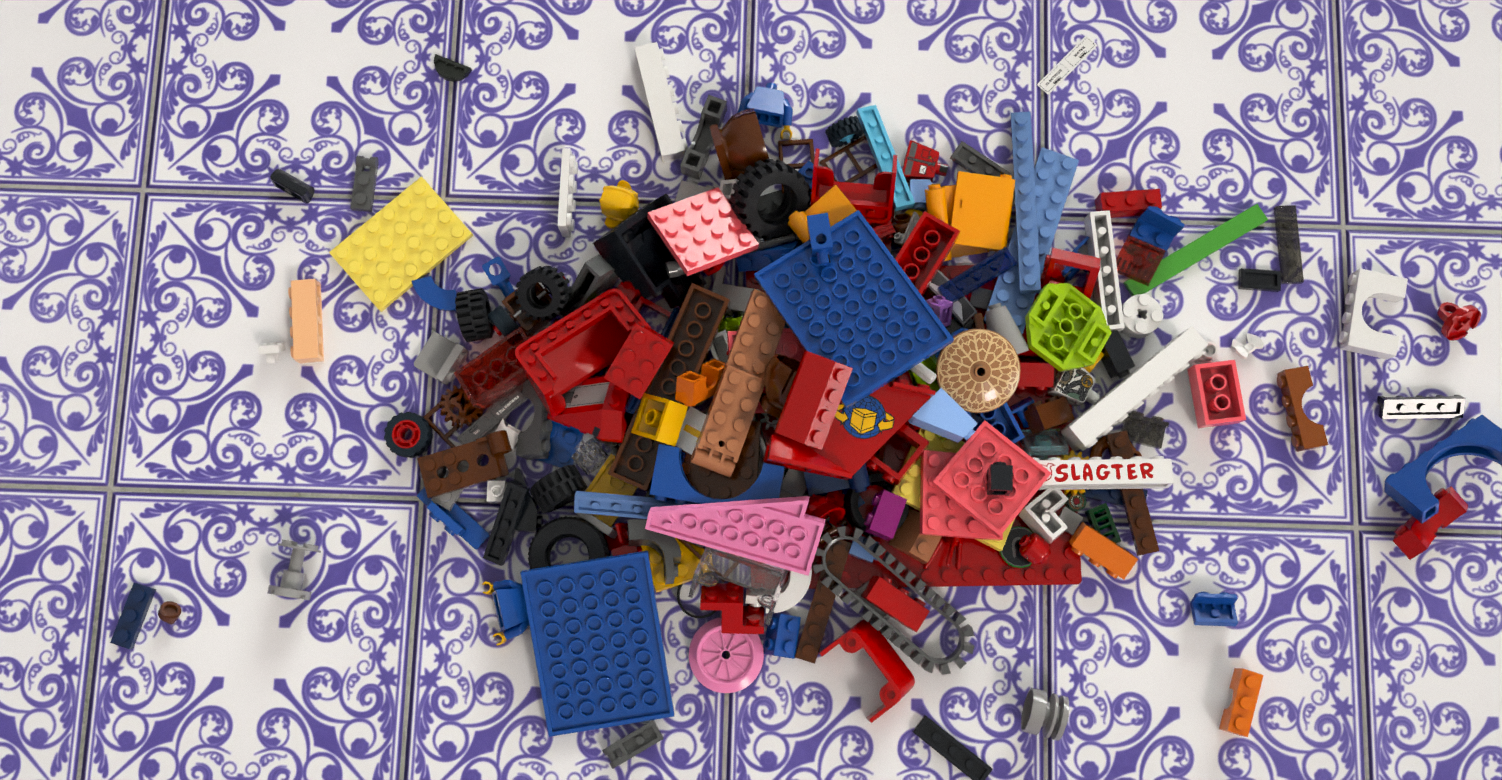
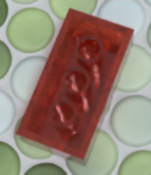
M520 326L454 372L474 407L485 410L528 380L516 359L515 349L521 343L533 337L529 331Z

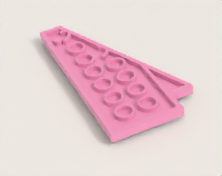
M800 496L651 507L645 529L809 576L826 519L805 514L810 497Z

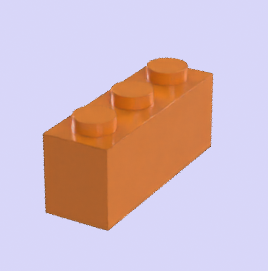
M1083 521L1068 541L1073 546L1071 548L1072 551L1080 556L1083 554L1090 557L1088 561L1098 568L1100 565L1107 568L1106 573L1115 579L1119 576L1124 580L1138 561L1135 555Z

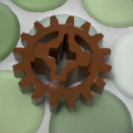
M462 384L461 388L458 389L456 385H453L452 391L447 388L445 395L442 394L439 404V408H441L440 415H446L445 422L451 420L453 427L456 423L459 424L460 428L463 427V424H467L470 427L472 421H477L478 417L483 415L482 410L485 407V404L482 403L483 397H478V390L472 392V386L465 389L464 384Z

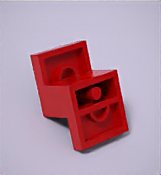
M714 581L702 583L700 610H722L721 633L764 634V607L743 606L744 584L737 582L717 583Z

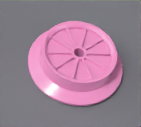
M722 617L708 621L695 633L689 647V663L693 674L703 686L719 693H733L746 688L757 678L763 665L764 650L758 634L721 633ZM724 651H728L730 653V657L728 659H724L722 657V653Z

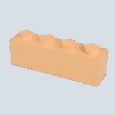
M316 279L291 281V287L288 289L289 298L292 301V307L289 308V315L292 319L290 336L293 338V346L290 349L291 356L298 363L323 362L321 283Z

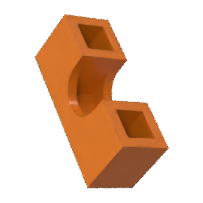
M712 359L702 364L701 374L688 371L678 376L675 400L691 407L713 396L725 362Z
M1234 668L1229 687L1233 689V698L1230 706L1223 711L1219 726L1220 730L1248 737L1264 675L1243 668Z

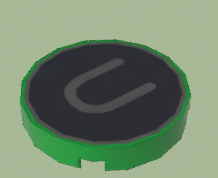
M1017 526L1011 528L1003 550L999 551L1002 560L1014 568L1030 566L1032 563L1019 553V541L1024 535L1029 536L1034 532L1026 527Z

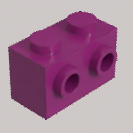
M882 490L878 494L876 493L871 503L874 506L873 510L867 514L864 525H867L865 532L887 541L893 539L907 499L886 490Z

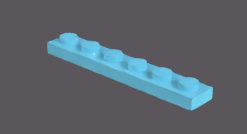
M877 106L858 108L856 114L864 130L879 172H891L893 155L896 154ZM897 159L893 208L895 211L913 208L915 201Z

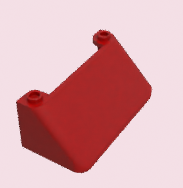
M619 289L607 290L516 347L515 356L519 365L552 418L563 412L566 407L565 399L562 396L564 393L613 363L638 321L651 328Z

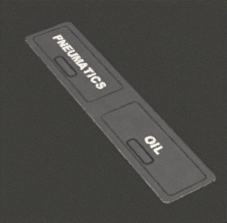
M515 387L461 433L457 439L463 445L483 437L519 406L526 397Z

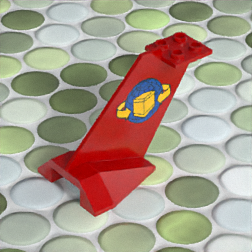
M897 379V382L887 383L848 409H845L840 401L822 450L774 433L768 439L762 463L784 466L788 469L838 479H852V476L935 395L936 391L930 390L928 385L918 384V386L909 385V381Z

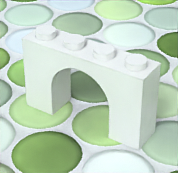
M1361 268L1350 274L1348 278L1349 293L1345 297L1346 312L1342 316L1343 331L1339 336L1341 350L1387 360L1397 355L1399 336L1371 329L1363 319L1362 306L1367 298H1377L1391 302H1398L1404 299L1407 278Z

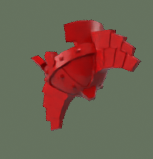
M842 490L828 492L825 496L808 495L810 498L805 514L822 519L830 517L829 522L834 526L838 525L845 516V509L843 508L845 494H842Z

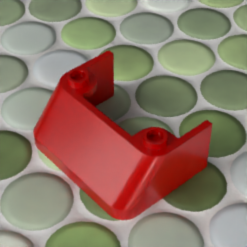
M816 148L813 165L811 206L832 187L837 185L855 209L861 212L868 223L883 224L891 219L897 155H893L892 171L878 173L874 178V184L834 181V173L830 168L819 166L820 149Z
M865 619L860 620L818 652L820 656H824L838 644L848 653H855L863 647L889 681L879 692L883 705L866 717L871 723L897 704L915 684L913 674L886 638Z

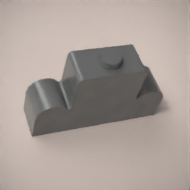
M597 255L585 262L571 287L572 291L569 292L572 295L571 300L568 301L569 305L558 314L561 318L613 288L619 277L614 273V268L604 258Z

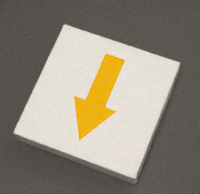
M693 407L689 408L676 443L677 447L692 455L706 414Z

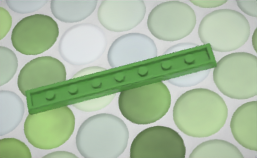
M1255 204L1157 262V264L1145 269L1148 271L1143 281L1140 279L1145 270L1140 272L1138 278L1134 276L1123 284L1131 296L1145 294L1265 223L1268 219L1259 205ZM1150 272H1153L1149 282L1146 283V280Z

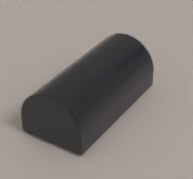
M276 169L270 176L275 187L306 204L310 202L314 195V187L281 169Z

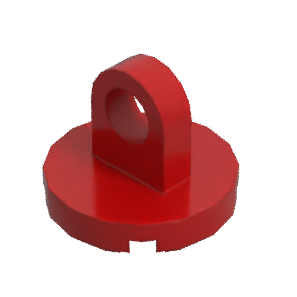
M1445 302L1440 305L1437 312L1439 318L1444 321L1441 329L1442 335L1451 341L1465 337L1468 334L1467 331L1470 328L1474 329L1481 318V312L1473 305H1466L1460 308L1454 303Z

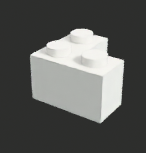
M1047 489L1021 511L1019 517L1034 533L1040 535L1050 544L1068 528L1055 513L1066 503L1068 498L1060 489Z

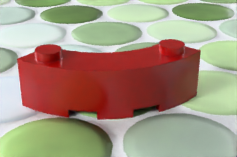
M1452 486L1446 490L1441 488L1434 493V496L1439 500V512L1424 523H1420L1412 516L1405 524L1394 531L1396 535L1393 542L1409 560L1428 549L1436 537L1435 534L1440 526L1441 528L1447 527L1467 512L1468 504Z

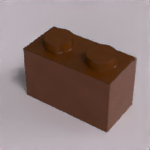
M1057 396L1046 399L1044 404H1042V401L1030 404L1031 409L1023 413L1032 435L1075 420L1066 397L1057 399Z

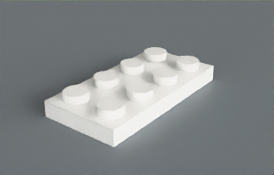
M562 148L557 225L562 237H571V231H574L575 227L572 212L576 210V201L573 200V193L577 192V181H575L574 174H578V162H576V157L572 154L570 148Z

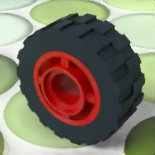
M398 413L397 416H393L388 421L387 427L384 430V440H386L387 447L390 448L391 452L405 458H415V456L422 455L432 443V427H430L429 422L424 417L415 413ZM411 430L412 437L406 440L405 433Z

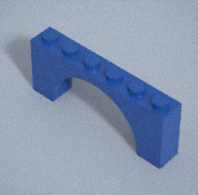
M1484 415L1469 420L1463 428L1453 431L1445 440L1438 441L1432 449L1422 452L1416 460L1406 463L1397 473L1390 474L1385 479L1384 492L1420 523H1424L1439 512V500L1432 494L1426 482L1429 471L1440 461L1459 455L1484 457L1502 466V429Z
M658 445L650 494L655 495V500L667 501V498L676 499L675 503L688 505V501L702 504L780 498L785 471L784 466L763 463L760 475L746 492L730 499H714L697 491L688 481L682 467V448Z

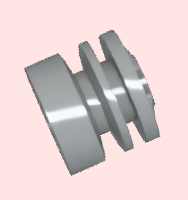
M1031 688L1027 693L1023 706L1021 731L1037 735L1042 728L1045 738L1051 736L1053 740L1059 741L1064 734L1068 722V697L1061 695L1058 698V695L1053 693L1047 702L1046 691Z

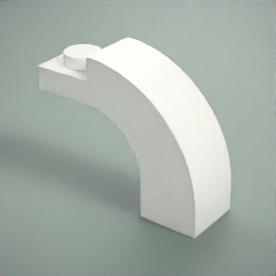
M812 567L809 576L790 571L787 582L777 590L746 589L745 603L752 607L766 605L765 613H778L792 608L804 597L809 588Z

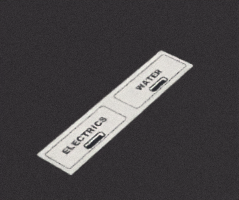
M1086 35L1037 85L1049 95L1098 45Z

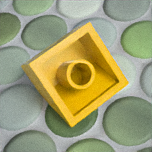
M644 393L631 433L675 447L688 406Z

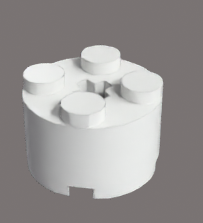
M1138 294L1130 297L1122 304L1125 328L1121 330V333L1127 337L1139 339L1148 336L1156 330L1164 317L1159 303L1148 294Z

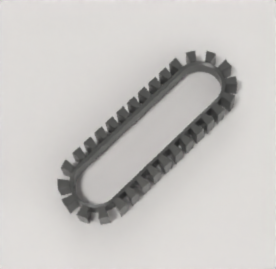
M844 524L835 525L838 536L833 538L830 537L826 530L822 532L821 538L827 543L823 549L817 547L815 555L821 556V562L812 563L815 574L822 570L826 571L827 574L819 579L823 585L828 588L832 580L836 581L829 589L838 597L844 588L846 591L839 597L847 605L852 597L856 598L849 606L858 614L864 605L866 608L859 614L867 622H869L873 614L876 615L869 623L896 647L900 648L916 664L919 665L924 656L926 659L921 667L925 671L932 673L934 663L939 664V672L945 675L951 674L947 663L954 661L960 669L967 664L959 655L962 650L973 654L975 646L971 642H964V637L975 635L973 628L969 624L960 628L959 625L966 620L962 614L921 579L916 577L900 561L896 560L888 551L883 559H881L879 556L886 550L880 544L876 543L871 551L869 547L876 541L868 534L863 542L858 540L864 532L862 529L853 526L852 534L845 535L846 526ZM849 539L857 542L956 627L959 642L955 651L945 658H933L922 651L828 570L826 554L830 546L839 540ZM896 560L895 564L891 568L889 565ZM906 568L904 574L902 576L899 575V573ZM915 578L913 584L911 585L909 582ZM926 586L922 593L919 592V590ZM935 595L934 599L931 602L929 599ZM884 622L886 625L880 629L881 625ZM893 631L896 632L891 638H889Z

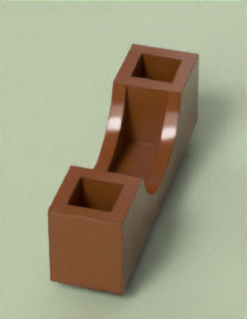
M1303 366L1286 369L1277 373V385L1281 388L1282 405L1286 408L1287 425L1291 428L1292 445L1296 448V452L1327 446L1328 441L1324 426L1311 421L1305 415L1302 408L1303 395L1307 389L1313 386L1309 367Z

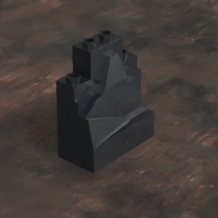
M666 193L643 206L593 242V245L602 258L614 268V273L622 282H631L635 290L638 289L644 299L650 296L656 298L661 294L672 309L677 306L682 307L692 283L704 287L707 285V282L700 272L689 276L684 274L670 279L668 277L665 263L676 259L647 218L648 212L673 204Z

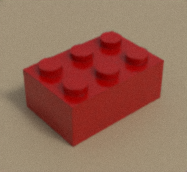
M638 321L604 378L636 398L641 399L674 345V342Z

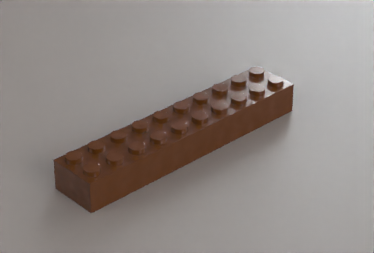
M691 284L668 336V339L673 341L674 345L645 391L646 394L683 404L675 400L677 377L688 371L700 374L702 364L706 361L730 306V299L696 284ZM639 403L608 475L648 491L653 478L658 445L668 444L631 433L640 406Z

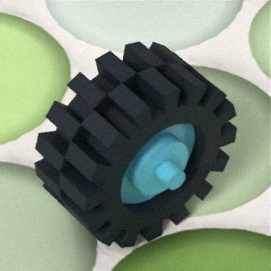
M857 116L846 117L844 120L840 119L825 130L828 140L834 148L852 143L864 133Z

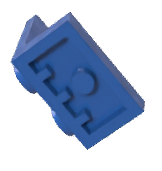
M1148 206L1137 218L1128 238L1163 256L1173 238L1184 228L1185 224L1179 218L1163 213L1158 207Z

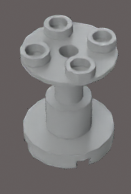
M282 539V543H278L279 546L293 548L288 571L283 570L280 586L269 585L267 593L296 599H303L304 597V600H310L312 592L301 590L305 575L301 573L305 551L321 553L318 550L319 546L304 543L303 547L297 546L298 542Z

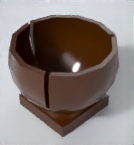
M754 108L746 109L733 115L722 129H719L717 124L710 126L714 146L725 179L733 177V170L745 173V168L749 165L753 167L755 162L761 160L765 163V160L769 159Z
M774 354L768 363L763 378L766 394L762 392L759 400L764 412L780 418L799 368V361L781 354Z

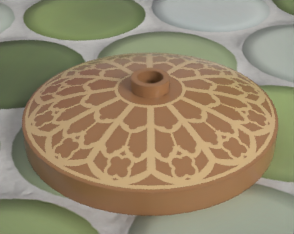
M969 329L953 336V343L941 349L936 361L935 373L939 389L942 388L967 412H989L1005 404L1015 392L1020 379V362L1012 344L1002 335L986 329ZM979 368H983L981 375L977 374Z

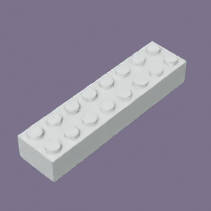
M1193 326L1178 334L1094 405L1061 430L1059 434L1074 452L1079 449L1084 451L1098 441L1096 437L1100 438L1102 435L1104 436L1113 429L1111 425L1114 426L1129 416L1127 413L1139 408L1144 404V400L1155 395L1160 387L1168 384L1175 378L1176 374L1189 367V363L1201 357L1205 353L1203 349L1208 346L1207 342Z

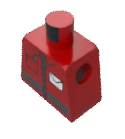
M910 140L902 171L908 183L910 179H930L932 182L935 174L946 177L949 165L937 163L939 158L938 151Z

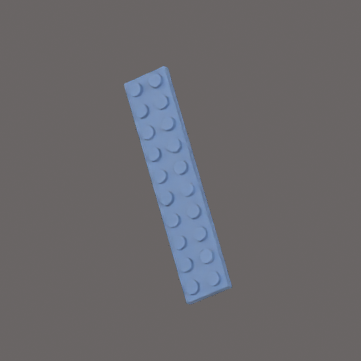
M1043 147L1039 152L1034 167L1040 279L1045 267L1046 254H1049L1079 162L1077 159ZM1015 223L988 306L1001 303V306L1006 305L1021 334H1023L1026 325L1025 316L1032 306L1036 293L1020 294L1017 229ZM986 313L983 319L984 324H986Z

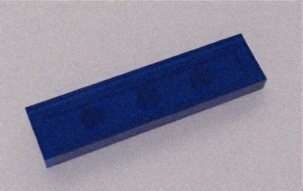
M1004 247L939 286L937 290L946 300L954 303L1017 265V261L1009 250Z

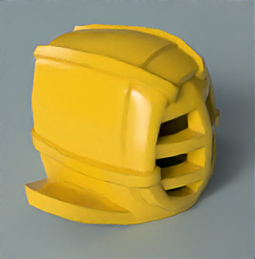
M625 180L619 181L617 186L609 185L603 187V193L599 202L602 214L606 216L605 225L607 228L613 229L639 210L638 193L632 190L630 184Z

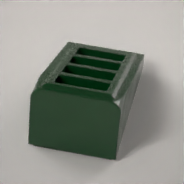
M1107 503L1085 511L1093 529L1101 533L1100 530L1109 527L1110 531L1103 533V535L1109 536L1112 534L1114 538L1110 540L1115 543L1121 542ZM1102 511L1103 516L1095 518L1094 514ZM1106 520L1107 523L1098 526L1097 522Z

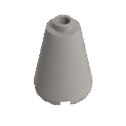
M1001 303L988 306L989 310L985 311L986 329L1006 338L1012 344L1017 354L1029 351L1028 344L1006 305L1001 306Z

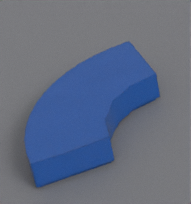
M432 276L412 281L415 291L424 302L438 310L456 311V290L440 288L435 284Z

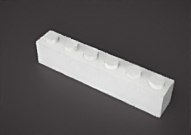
M657 42L634 47L662 161L664 163L683 158L688 146L686 138L682 139L680 132L684 131L681 120L677 121L676 114H679L677 103L672 102L671 96H674L672 84L668 85L666 78H670L668 67H663L662 60H665L663 48L659 49Z
M1110 211L1089 212L1084 218L1086 237H1089L1087 241L1088 256L1101 258L1100 270L1093 289L1094 303L1101 307L1111 332L1116 330L1120 332L1125 327Z

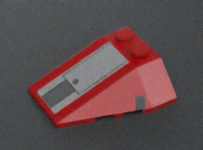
M605 374L589 377L562 395L566 402L563 412L554 418L548 413L547 418L564 426H572L579 429L581 433H589L596 436L598 440L622 443L627 428L624 418L625 406L630 393L604 378Z

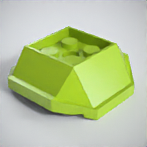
M1070 283L1046 284L1025 316L1028 348L1060 372L1093 365L1112 333L1109 325L1106 323L1101 307Z

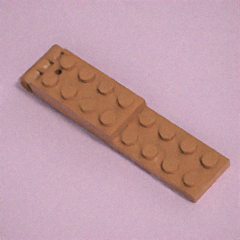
M753 289L690 459V463L729 478L740 456L765 386L763 378L768 363L775 354L786 323L766 293Z

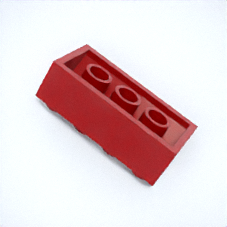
M926 211L922 214L895 258L922 296L956 243L960 233L958 229Z
M805 350L774 432L822 450L853 368Z

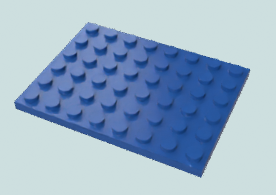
M859 210L830 227L833 242V254H830L831 264L818 266L817 257H812L808 240L754 273L755 279L806 351L853 368L841 399L845 409H848L954 341L951 334Z
M648 551L522 570L520 572L549 737L675 716Z

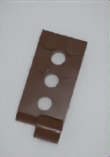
M496 431L485 437L478 438L476 441L417 458L427 497L430 499L510 475L504 454L512 451L507 431ZM482 455L489 457V462L485 466H480L478 463V459ZM462 461H467L469 464V468L465 472H460L458 469V465ZM442 467H447L449 470V474L445 478H440L438 475V471Z

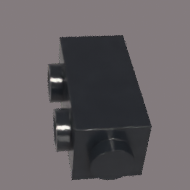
M1118 330L1113 331L1101 351L1104 354L1101 361L1110 379L1116 376L1121 379L1130 374L1129 370L1134 368L1135 364Z

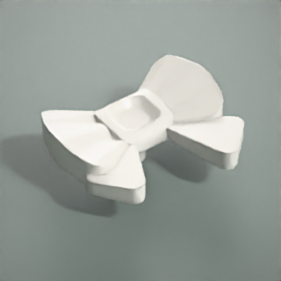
M1247 333V344L1243 345L1233 339L1231 347L1235 349L1238 356L1247 359L1249 353L1264 347V342L1260 337Z

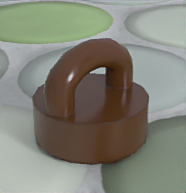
M172 601L164 602L158 610L159 618L170 625L174 624L181 614V607Z

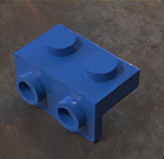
M1208 592L1196 593L1190 602L1194 625L1236 627L1238 624L1235 602L1238 599L1237 595L1227 592L1219 594H1209Z
M769 613L766 622V637L763 642L764 654L795 659L801 617Z

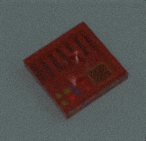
M1128 235L1116 258L1117 272L1149 286L1166 251Z

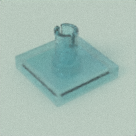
M1030 429L1021 430L1025 438L1021 439L1020 442L1024 451L1029 456H1036L1039 460H1047L1048 455H1068L1069 447L1060 429H1049L1032 435Z

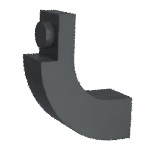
M628 520V546H649L655 549L663 560L665 584H674L675 577H678V565L674 563H680L682 557L675 537L645 529L647 520Z

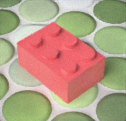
M1235 360L1196 364L1187 369L1198 428L1238 424L1246 420Z

